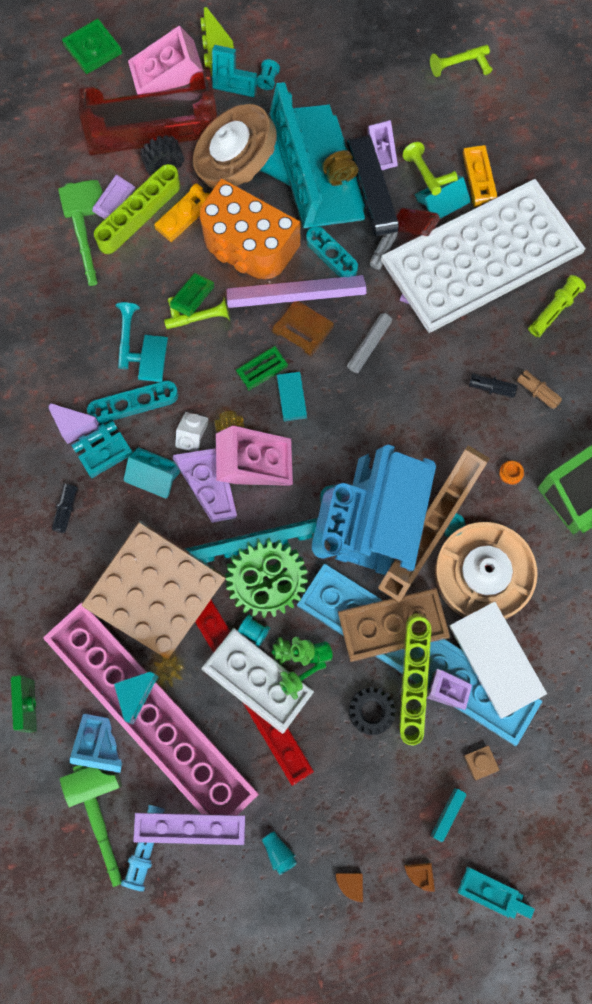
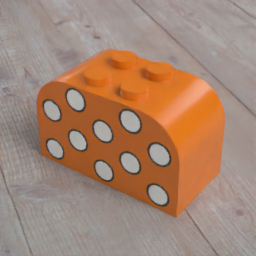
M222 178L201 206L200 220L207 249L219 261L230 263L240 273H247L257 279L274 278L284 270L300 247V221Z

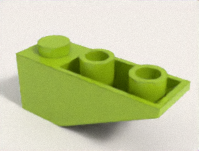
M204 7L205 17H200L202 32L206 31V35H202L203 48L208 49V53H204L205 68L210 67V74L212 76V49L214 45L233 49L234 46L233 40L209 9Z

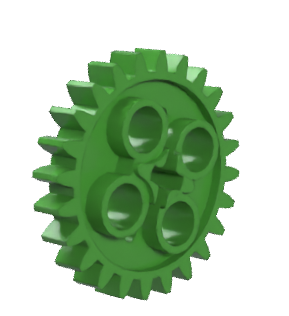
M268 538L266 544L262 545L260 539H257L256 547H253L248 542V549L246 551L241 548L238 549L240 556H231L234 564H227L229 572L225 573V577L229 582L226 583V589L231 590L229 597L230 599H235L236 607L243 604L244 613L251 608L254 617L258 611L262 612L263 618L266 617L269 611H271L273 617H276V610L280 609L282 613H286L284 606L288 605L294 608L292 600L300 601L301 597L298 592L306 591L305 586L302 584L308 582L306 575H304L307 573L306 566H302L304 560L302 557H298L297 549L291 551L289 543L282 547L281 540L272 544L270 538ZM270 559L278 560L274 565L266 564ZM248 570L255 571L252 576L243 575ZM281 580L289 581L286 585H278V582ZM258 591L266 592L263 596L255 595Z

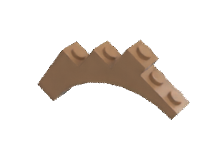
M469 445L466 447L426 512L414 571H407V569L400 567L401 560L396 559L378 589L399 602L402 600L488 463L489 457Z

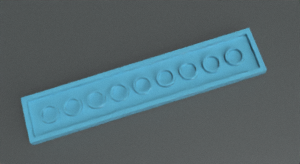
M324 564L297 604V607L343 636L338 611L383 600ZM447 640L430 643L427 690L429 689L432 675L437 669L471 684L472 688L466 710L456 709L512 745L517 746L541 705L542 700L537 699L500 719L464 652ZM414 647L410 651V656L415 659L420 658L424 650L421 647ZM404 649L375 656L403 674ZM413 673L408 678L418 684L422 676L418 673Z

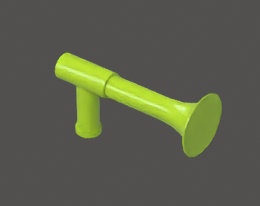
M488 45L470 49L447 58H439L436 54H432L430 57V67L435 77H440L441 71L450 65L472 59H477L484 75H488L493 70L485 58V55L490 53Z
M421 142L409 144L403 151V158L408 162L414 161L433 195H438L441 192V185L458 181L455 171L435 178L422 158L425 149L424 145Z
M174 297L168 298L169 306H170L171 300H172ZM223 297L222 303L218 306L195 312L191 317L180 315V312L170 308L172 318L164 319L166 329H171L218 316L226 317L230 321V315L225 297Z

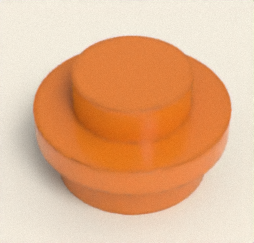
M507 461L500 467L499 475L503 482L514 485L522 480L524 469L516 461Z

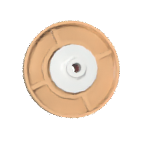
M479 522L458 529L446 540L437 556L435 580L438 591L445 603L463 618L496 602L503 617L508 619L520 611L532 597L537 583V565L529 545L515 531L497 523Z

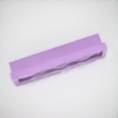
M135 813L134 842L244 845L245 815Z

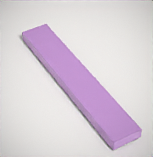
M363 275L228 288L226 289L228 308L365 295L366 284Z

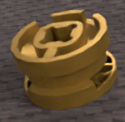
M347 150L333 153L323 162L322 169L332 186L342 185L344 180L349 182L358 173V167L352 161L353 157Z

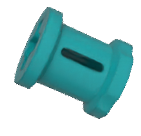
M266 59L261 64L262 70L260 75L257 76V85L263 90H272L275 86V77L280 72V66L274 60Z
M249 614L241 624L238 632L255 641V645L259 647L265 640L271 627H264L253 620V616Z

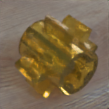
M225 411L219 415L220 420H215L217 433L231 426L244 428L243 417H237V413L234 411Z
M163 655V662L160 664L154 662V665L158 667L157 672L154 674L161 678L159 681L160 686H163L165 682H169V685L173 688L175 680H183L179 674L185 667L183 665H176L178 662L176 656L172 661H169ZM168 665L175 669V671L171 672V677L169 678L163 674Z

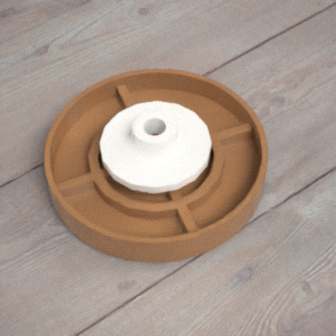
M253 104L239 105L225 111L209 124L196 144L193 154L195 172L211 188H215L221 178L236 187L250 182L275 150L276 127L274 122L261 107Z

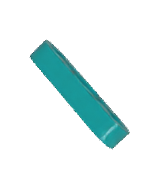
M312 227L308 230L306 235L307 246L337 276L352 277L357 275V261L321 227ZM313 236H315L316 238L320 236L321 241L317 239L313 241ZM330 249H334L338 252V256L329 258L325 253ZM351 266V272L349 270L343 271V267L348 268Z

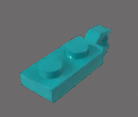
M469 867L466 868L457 893L508 918L515 919L517 913L529 919L532 918L535 908L521 902L524 895L520 894L519 891Z

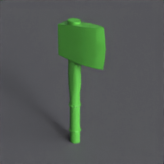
M98 180L68 183L65 187L58 188L65 218L72 217L88 285L94 286L97 284L96 271L94 270L83 216L96 214L92 210L103 194L102 188Z

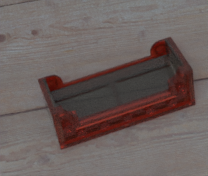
M210 70L194 73L190 78V87L109 99H104L103 93L98 88L88 87L79 89V115L89 155L145 148L144 145L146 143L150 144L151 139L156 141L159 136H161V139L164 136L169 138L172 136L174 139H177L178 143L199 140L204 130L217 118Z

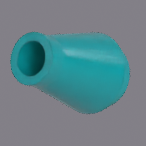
M275 831L262 839L273 871L277 870L278 874L282 875L297 864L294 858L296 855L277 836Z

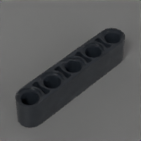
M366 135L347 140L348 151L353 157L352 161L358 167L356 179L374 236L378 237L398 232L397 216L371 136Z

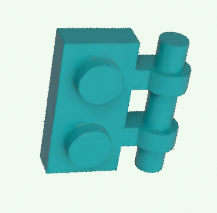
M113 421L106 425H99L96 431L87 436L85 434L80 436L79 440L71 445L76 453L85 448L86 452L78 457L91 479L128 458L133 453L120 432L111 437L110 433L118 429ZM99 439H105V441L96 445L95 447L91 446V444L98 441Z

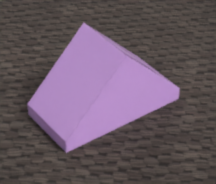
M391 120L368 125L367 135H370L381 169L385 170L398 166Z
M51 403L48 407L67 444L77 440L84 434L88 435L98 429L99 423L93 416Z
M437 669L432 675L427 699L466 710L472 685Z

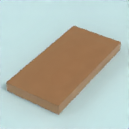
M437 588L405 595L400 602L392 598L338 611L350 662L403 650L405 647L407 619L417 613L427 617L431 624L430 643L449 639L450 635ZM416 621L412 624L411 629L416 633H421L424 631L426 624L423 621Z

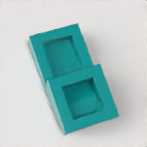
M144 336L138 380L162 382L168 337Z

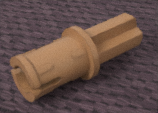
M525 370L523 372L524 375H520L518 378V383L532 392L534 398L537 396L550 408L555 409L561 403L562 398L548 388L545 381L541 382L529 373L528 370Z

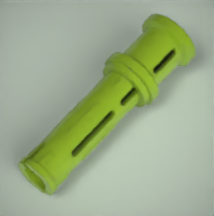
M570 275L562 289H558L555 292L552 302L528 327L529 332L535 337H541L565 307L571 306L574 303L573 299L586 289L585 283L579 277Z

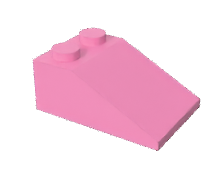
M180 25L128 60L139 96L185 86L204 74L195 42Z
M231 426L217 433L216 481L244 485H293L291 439L237 426Z

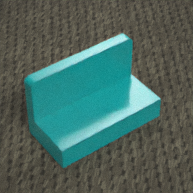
M457 175L458 181L441 185V192L438 195H433L428 187L415 194L417 202L426 205L431 221L435 222L470 203L464 177Z
M138 447L128 457L124 482L160 497L167 498L170 494L172 482L180 474V470L174 461Z

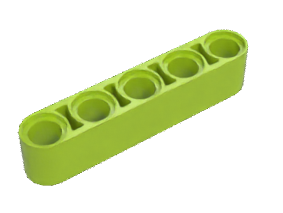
M167 164L160 167L94 230V238L102 253L111 254L115 252L180 190L179 175L175 166Z
M419 613L413 614L407 619L399 730L401 739L408 745L420 743L424 737L431 624L427 617ZM423 621L426 624L424 631L421 633L412 631L411 627L414 622ZM421 647L424 650L423 655L417 659L410 656L412 648ZM413 673H418L422 676V679L418 684H411L408 682V677ZM411 699H416L420 702V706L415 710H410L406 707L407 702ZM410 725L418 728V732L414 735H407L404 731Z

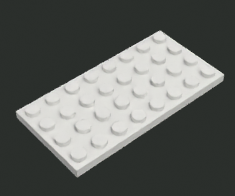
M534 179L382 255L381 261L428 333H431L583 254L585 247L539 183Z

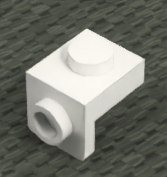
M185 412L176 429L175 446L191 452L199 451L200 440L208 425V418Z

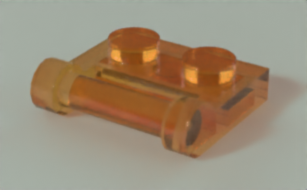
M294 301L280 321L274 325L272 333L277 336H283L305 350V354L312 357L333 329L334 323L301 302ZM287 325L292 326L296 330L311 338L313 341L308 342L304 338L300 337L296 333L286 328Z

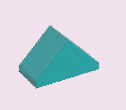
M147 672L114 684L124 721L130 724L135 723L159 676L152 672Z

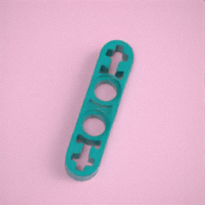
M170 381L155 383L94 400L88 405L87 414L95 417L99 424L171 405L178 399V390L176 385ZM165 389H169L170 397L165 396ZM155 391L157 392V395H158V399H159L158 401H156V398H155L154 393H153V392H155ZM143 394H148L151 396L150 402L144 405L138 402L139 397ZM120 400L128 402L127 408L123 411L115 409L116 403ZM108 404H110V407H111V409H112V411H113V413H111V414H110V412H109V410H108V409H109L108 406H107ZM96 408H101V416L97 417L95 414Z

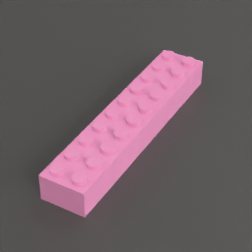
M82 603L79 604L43 639L201 814L239 815L259 795V792L157 682L154 684L135 723L130 724L124 721L114 684L147 673V671L95 614L82 607Z

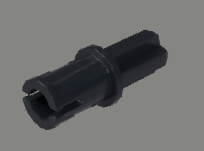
M472 373L469 383L470 388L487 391L489 395L495 393L509 398H514L518 389L516 384L497 380L495 376L490 378Z
M63 484L59 504L55 505L57 511L52 525L53 531L57 533L66 532L71 513L75 511L73 505L78 487Z

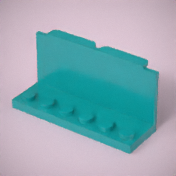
M285 82L276 83L269 114L276 127V138L303 228L365 220L363 212L365 205L356 176L349 182L347 180L342 181V185L332 186L322 169L323 162L330 155L338 151L347 150L337 116L333 115L330 104L293 108L292 94L288 92Z

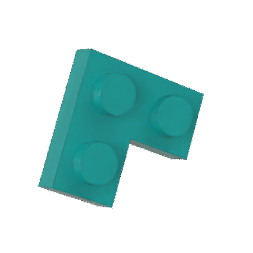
M214 45L212 49L213 89L255 97L257 73L236 69V49Z

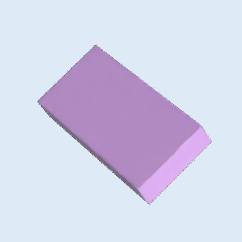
M115 175L94 205L92 211L106 219L133 194L135 186L120 176Z

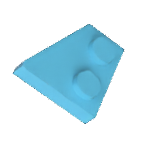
M83 714L70 756L71 764L121 772L122 762L117 754V745L111 733L112 728L109 718Z

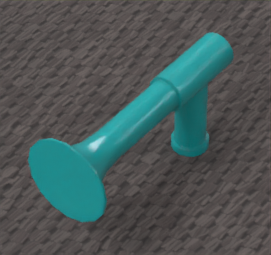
M121 302L116 304V307L120 309L122 314L118 368L126 370L129 367V362H140L141 353H130L129 345L132 316L140 307L134 303Z

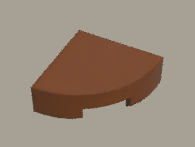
M432 863L404 865L406 874L414 885L425 891L435 892Z
M335 873L338 886L343 894L351 900L363 902V874Z

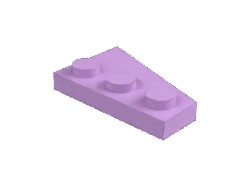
M216 448L173 455V460L211 522L235 519L237 514L230 484L216 481Z

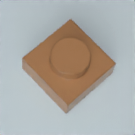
M489 745L464 755L474 781L499 771Z

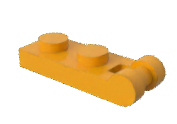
M486 146L464 148L462 155L472 194L473 207H480L482 204L497 198ZM486 190L487 194L481 195L480 191Z
M198 183L194 184L190 191L154 224L155 229L167 240L173 242L200 216L201 206L210 193H205L203 187ZM197 198L200 200L198 204L194 202Z

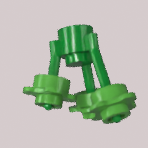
M282 637L276 640V644H273L272 654L275 660L278 659V664L282 665L283 662L290 661L291 658L294 662H301L303 666L309 663L315 664V666L299 676L294 672L288 674L285 671L281 672L282 681L280 682V687L286 695H291L296 700L298 698L297 693L303 689L301 681L316 671L326 668L325 662L331 661L333 657L331 646L327 641L312 644L310 640H300L299 637H294L291 647L289 640L283 641Z

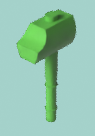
M81 765L73 767L74 773L60 778L63 794L69 807L84 802L112 886H118L121 884L122 878L96 797L122 787L119 773L113 774L103 769L86 768V766Z

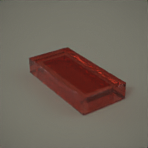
M402 208L397 214L398 231L429 236L439 222L440 217L438 213Z

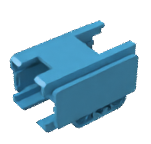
M385 445L376 450L372 469L369 468L371 459L369 453L360 457L353 485L341 483L327 489L323 495L312 541V551L315 556L324 559L336 555V560L348 561L376 570V573L383 575L387 574L394 563V559L401 560L400 567L407 569V571H414L436 469L434 461L426 458L420 461L394 452L395 447L391 445ZM336 491L341 495V502L336 497ZM325 540H327L330 544L329 551H327L324 546Z

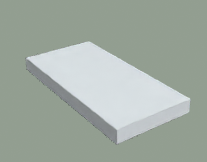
M496 602L449 626L500 719L547 694Z
M235 629L229 633L202 667L205 673L282 734L314 693L313 690L302 683L303 689L297 693L298 698L296 700L291 695H286L280 687V682L282 681L281 672L285 671L287 674L290 672Z

